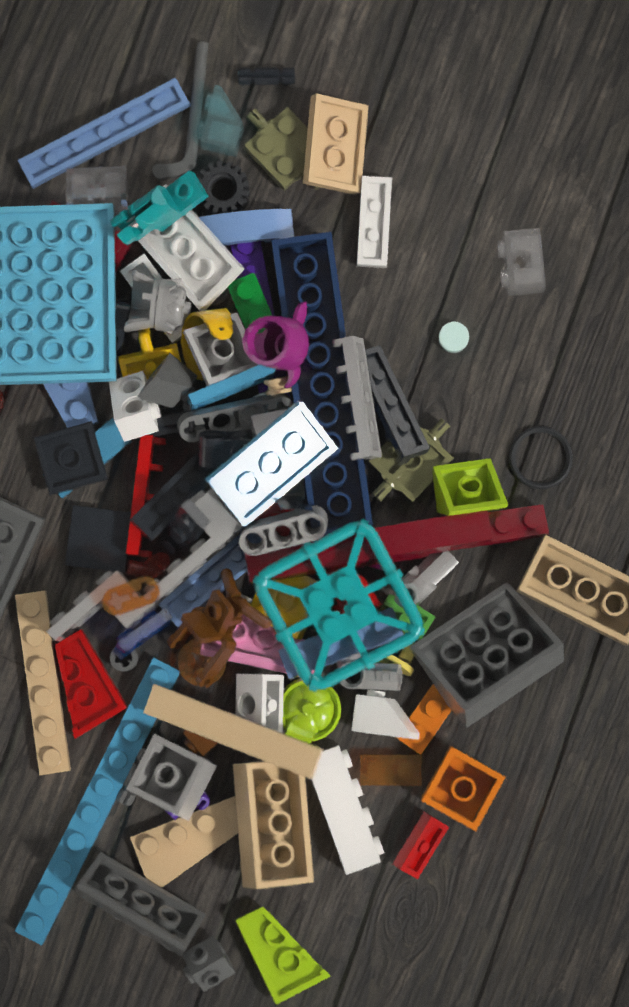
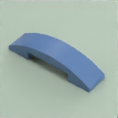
M291 209L249 210L199 217L223 245L257 241L269 243L275 239L294 237Z

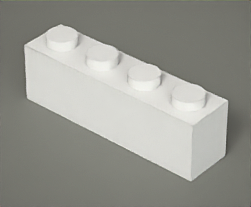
M339 745L323 751L312 781L347 875L380 863L379 855L383 854L384 850L379 837L372 838L368 826L374 823L368 807L362 809L358 797L362 796L363 793L358 779L351 780L347 768L353 766L347 749L341 751Z

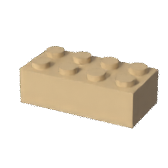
M547 535L542 537L516 592L624 646L629 645V576Z
M266 761L233 764L243 888L261 889L314 882L305 777Z

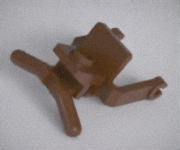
M224 568L221 571L222 582L227 594L226 597L219 589L212 590L206 607H194L191 612L183 613L181 617L183 623L167 639V644L171 649L174 647L180 649L191 634L199 644L213 641L221 642L220 649L204 670L196 677L195 681L199 687L204 685L208 688L215 681V676L235 652L237 642L233 639L232 635L236 624H241L243 615L262 629H269L272 625L270 618L250 605L245 598H242L241 592L237 589L233 573L229 568Z

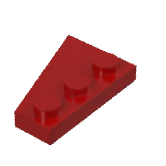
M83 629L55 644L61 677L67 696L68 711L70 712L73 725L74 739L127 709L128 706Z

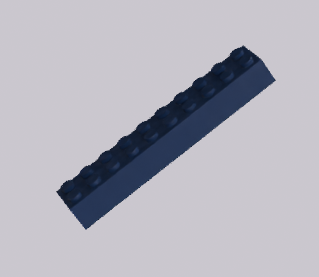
M325 232L272 240L282 317L293 318L298 304L307 302V314L303 326L308 334L309 348L305 360L300 365L301 375L299 380L292 386L294 404L298 400L303 402L337 447L332 454L305 476L308 504L321 507L327 514L328 522L322 537L349 523L361 522V519L369 521L368 524L373 527L364 459L354 461L350 459V454L359 452L357 434L346 433V427L355 425L352 403L342 404L341 397L350 395L347 373L337 374L336 367L346 365L343 346L333 347L332 340L346 337L332 233ZM310 517L311 528L321 526L320 520Z

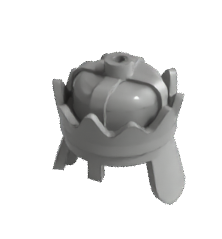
M132 270L131 309L129 320L124 326V331L131 332L154 328L155 330L172 334L174 330H177L182 325L183 316L190 314L191 302H185L186 290L178 283L181 282V278L155 280L145 274Z

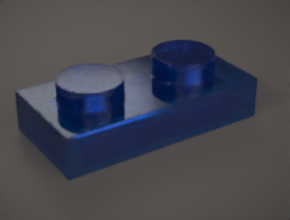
M166 608L158 614L155 611L150 612L140 621L142 624L134 631L128 628L116 638L118 643L113 651L122 660L167 627L173 617Z

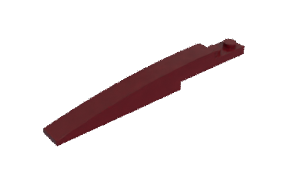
M543 504L487 512L486 510L374 528L393 562L428 557L429 554L544 537L549 534ZM357 534L316 554L325 572L338 571L347 566ZM365 536L355 568L380 564ZM298 544L253 556L245 553L249 584H254L252 583L254 575L258 576L259 572L265 567L303 548V545ZM309 558L272 577L270 580L274 581L318 573Z

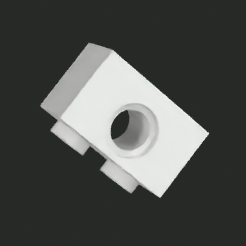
M236 674V715L283 733L284 675Z

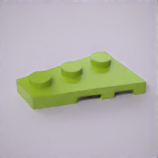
M263 906L235 920L276 1005L331 977Z

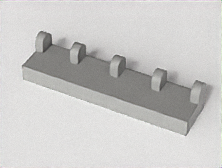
M349 336L332 340L333 347L343 346L346 365L336 367L337 374L347 373L350 395L341 397L342 404L352 403L355 425L346 427V433L357 434L359 452L350 454V459L354 461L381 458L382 454L364 339Z

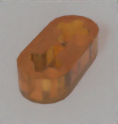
M141 577L107 590L102 599L103 607L112 615H123L155 603L160 597L161 590L159 584L154 579ZM146 582L148 586H154L155 591L150 593V599L146 600L145 596L134 598L133 593L142 589V583ZM117 593L119 597L126 595L130 597V600L121 603L122 609L117 610L115 606H109V601L113 600L112 594Z

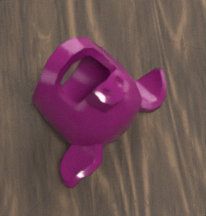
M306 301L298 304L293 318L266 316L253 321L245 330L242 339L244 351L250 360L261 366L277 370H288L289 379L284 385L286 389L295 385L301 375L300 365L308 354L309 338L303 326L307 314ZM265 328L264 332L256 334L259 329Z

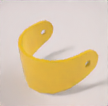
M227 308L193 312L184 321L181 334L183 357L187 368L197 375V380L203 381L204 379L198 370V365L183 331L205 323L214 337L221 340L229 339L233 334V323Z

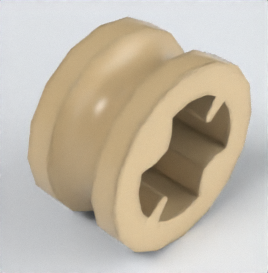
M282 376L263 380L264 384L268 386V390L265 391L266 396L291 392L292 387L284 388L289 377Z

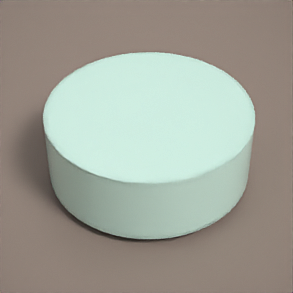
M449 322L442 327L439 333V343L445 351L457 353L467 346L469 332L463 324Z

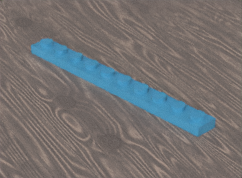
M156 658L152 659L15 930L18 934L40 945L44 944L123 787L133 763L137 760L136 757L139 750L143 748L157 718L143 713L154 684H158L172 690L181 673L180 670Z

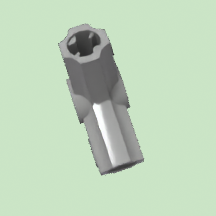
M449 551L430 554L419 566H414L402 578L415 605H419L437 587L436 584L442 578H445L459 563ZM395 594L394 601L402 608V605Z
M360 653L336 662L338 669L360 658ZM375 663L374 668L370 670L365 668L360 671L361 677L356 684L351 682L350 677L342 680L340 683L349 689L400 691L403 674L401 664Z

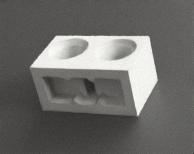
M143 371L118 378L117 381L109 382L114 421L124 442L159 431L157 419L161 418L158 404L143 401L138 397L147 382Z

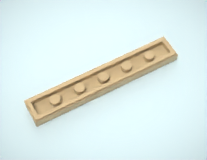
M158 684L153 685L143 712L309 779H313L324 750Z

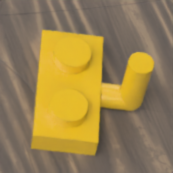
M150 328L138 330L141 351L118 356L123 377L143 371L147 380L169 353L181 362L177 343L153 348Z

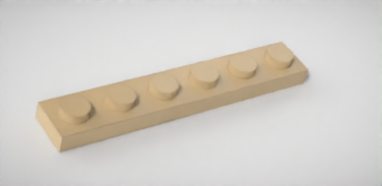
M38 591L15 595L39 775L71 771L53 638L47 632L51 628L47 592Z

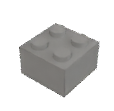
M154 734L126 789L189 821L217 766Z

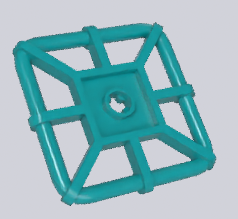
M361 519V522L349 523L312 543L306 542L302 544L303 548L265 567L259 572L258 576L254 575L252 583L255 584L257 597L277 633L274 635L277 642L281 641L300 679L305 685L309 686V690L314 692L317 689L329 688L365 668L368 670L374 668L375 663L411 645L420 635H424L425 628H423L421 615L401 579L403 577L401 570L396 569L378 533L368 524L369 521ZM357 534L347 566L327 576L316 554ZM364 536L368 540L386 575L366 587L363 586L354 569ZM309 558L321 579L302 590L270 580L272 577ZM390 583L410 623L378 614L368 594ZM267 588L300 597L309 617L287 628ZM338 596L340 600L346 599L348 604L344 606L345 612L343 614H340L338 611H331L330 606L334 604L332 600L334 597ZM375 621L408 631L369 653L357 633L358 630ZM311 624H314L323 641L313 674L292 637V634ZM350 635L361 657L321 677L330 645Z

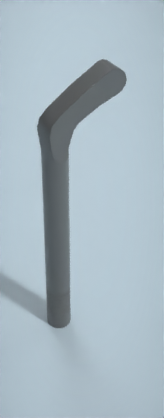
M199 41L196 46L185 157L182 161L176 163L155 164L152 170L158 180L177 178L189 170L195 171L197 167L208 53L207 42Z

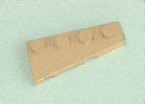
M236 796L210 805L204 810L193 812L189 821L180 817L130 837L145 878L162 888L238 834Z

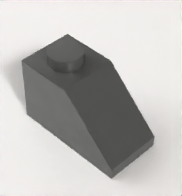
M169 353L152 372L138 397L143 401L173 408L179 400L185 403L188 399V394L196 390L192 385L197 375Z

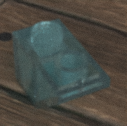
M215 85L213 94H207L204 110L208 111L206 122L201 121L199 124L197 139H201L202 149L237 157L244 130L243 122L222 87Z

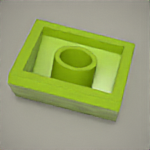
M491 458L433 466L432 472L437 513L451 516L507 508L508 502Z

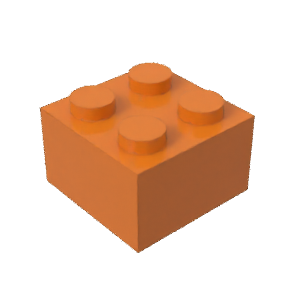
M449 746L423 793L421 801L476 831L501 787L505 776Z

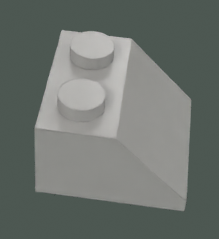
M238 313L231 314L233 334L227 340L214 337L205 323L183 331L207 386L259 365L250 360L244 351L242 339L245 329Z

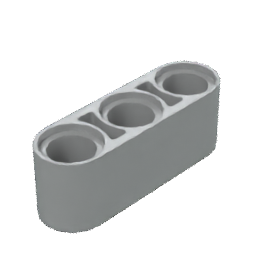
M310 506L313 510H293L252 521L243 528L239 539L240 548L246 554L253 556L317 540L325 533L328 522L327 514L321 507ZM309 517H315L320 520L321 526L310 528L306 525L305 520ZM286 525L291 529L292 533L288 536H282L277 533L276 527ZM257 533L261 536L262 542L258 544L251 543L246 535Z

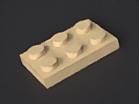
M317 93L311 95L303 184L354 195L361 193L368 105Z

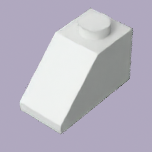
M367 690V696L356 694L352 731L419 739V731L395 699L385 698V692Z

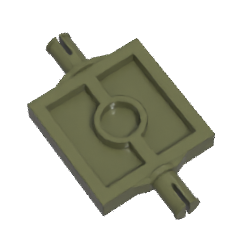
M288 107L278 116L268 121L254 109L252 113H249L247 119L258 128V131L244 145V150L285 191L295 181L303 179L308 128Z
M442 418L430 431L421 428L430 447L426 454L411 458L406 464L398 466L396 451L391 442H386L381 447L382 457L369 460L368 463L381 474L384 480L372 492L376 497L385 489L377 497L379 501H382L394 489L401 492L413 503L432 483L433 466L449 464L454 457L442 447L438 440L450 428V425L446 423L438 431L445 423Z

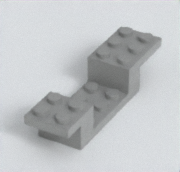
M212 488L206 494L203 490L200 491L191 501L211 521L205 529L206 533L211 537L208 541L202 538L190 548L192 554L185 561L179 558L167 568L169 574L160 581L156 578L143 589L146 593L144 596L137 591L124 574L119 571L114 573L108 571L96 581L98 587L93 592L88 593L85 591L73 601L75 607L68 613L62 611L49 622L52 627L47 632L55 641L60 642L69 637L105 605L125 628L132 630L154 611L161 601L243 531L242 525L222 504L223 501Z

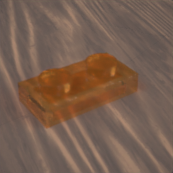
M360 754V785L421 786V755Z

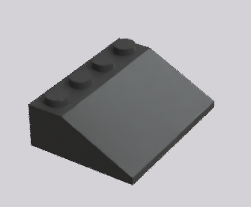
M508 582L410 646V650L448 707L466 728L564 662V644Z

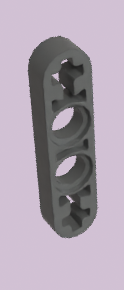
M282 393L268 396L262 395L189 411L179 417L177 428L181 437L188 442L199 441V433L208 431L204 426L203 418L207 417L209 430H252L251 421L243 419V412L246 408L255 407L259 410L258 414L265 413L262 407L264 404L268 409L266 410L268 413L276 411L275 408H277L278 402H283L285 407L282 410L289 409L293 402L287 394ZM221 413L227 414L229 416L228 424L223 427L213 425L216 415ZM190 421H194L195 425H198L194 428L195 432L189 433L188 429H186Z

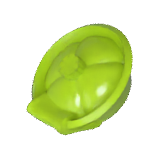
M297 679L285 687L283 693L284 734L310 744L312 741L325 738L336 728L341 716V703L332 686L322 690L317 689L314 692L309 690V686L305 685L301 679Z

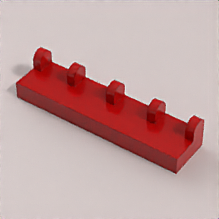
M149 434L140 437L130 519L147 503V500L149 501L155 495L148 494L151 471L162 472L163 465L152 464L154 444L159 446L166 445L165 438H158ZM130 521L126 554L129 556L152 558L153 552L141 550L142 532Z

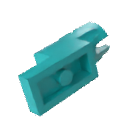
M189 170L167 188L157 185L142 198L129 205L127 210L121 211L112 218L110 224L112 227L117 226L122 230L117 236L124 244L130 245L132 242L142 239L154 229L163 232L209 196L196 174Z

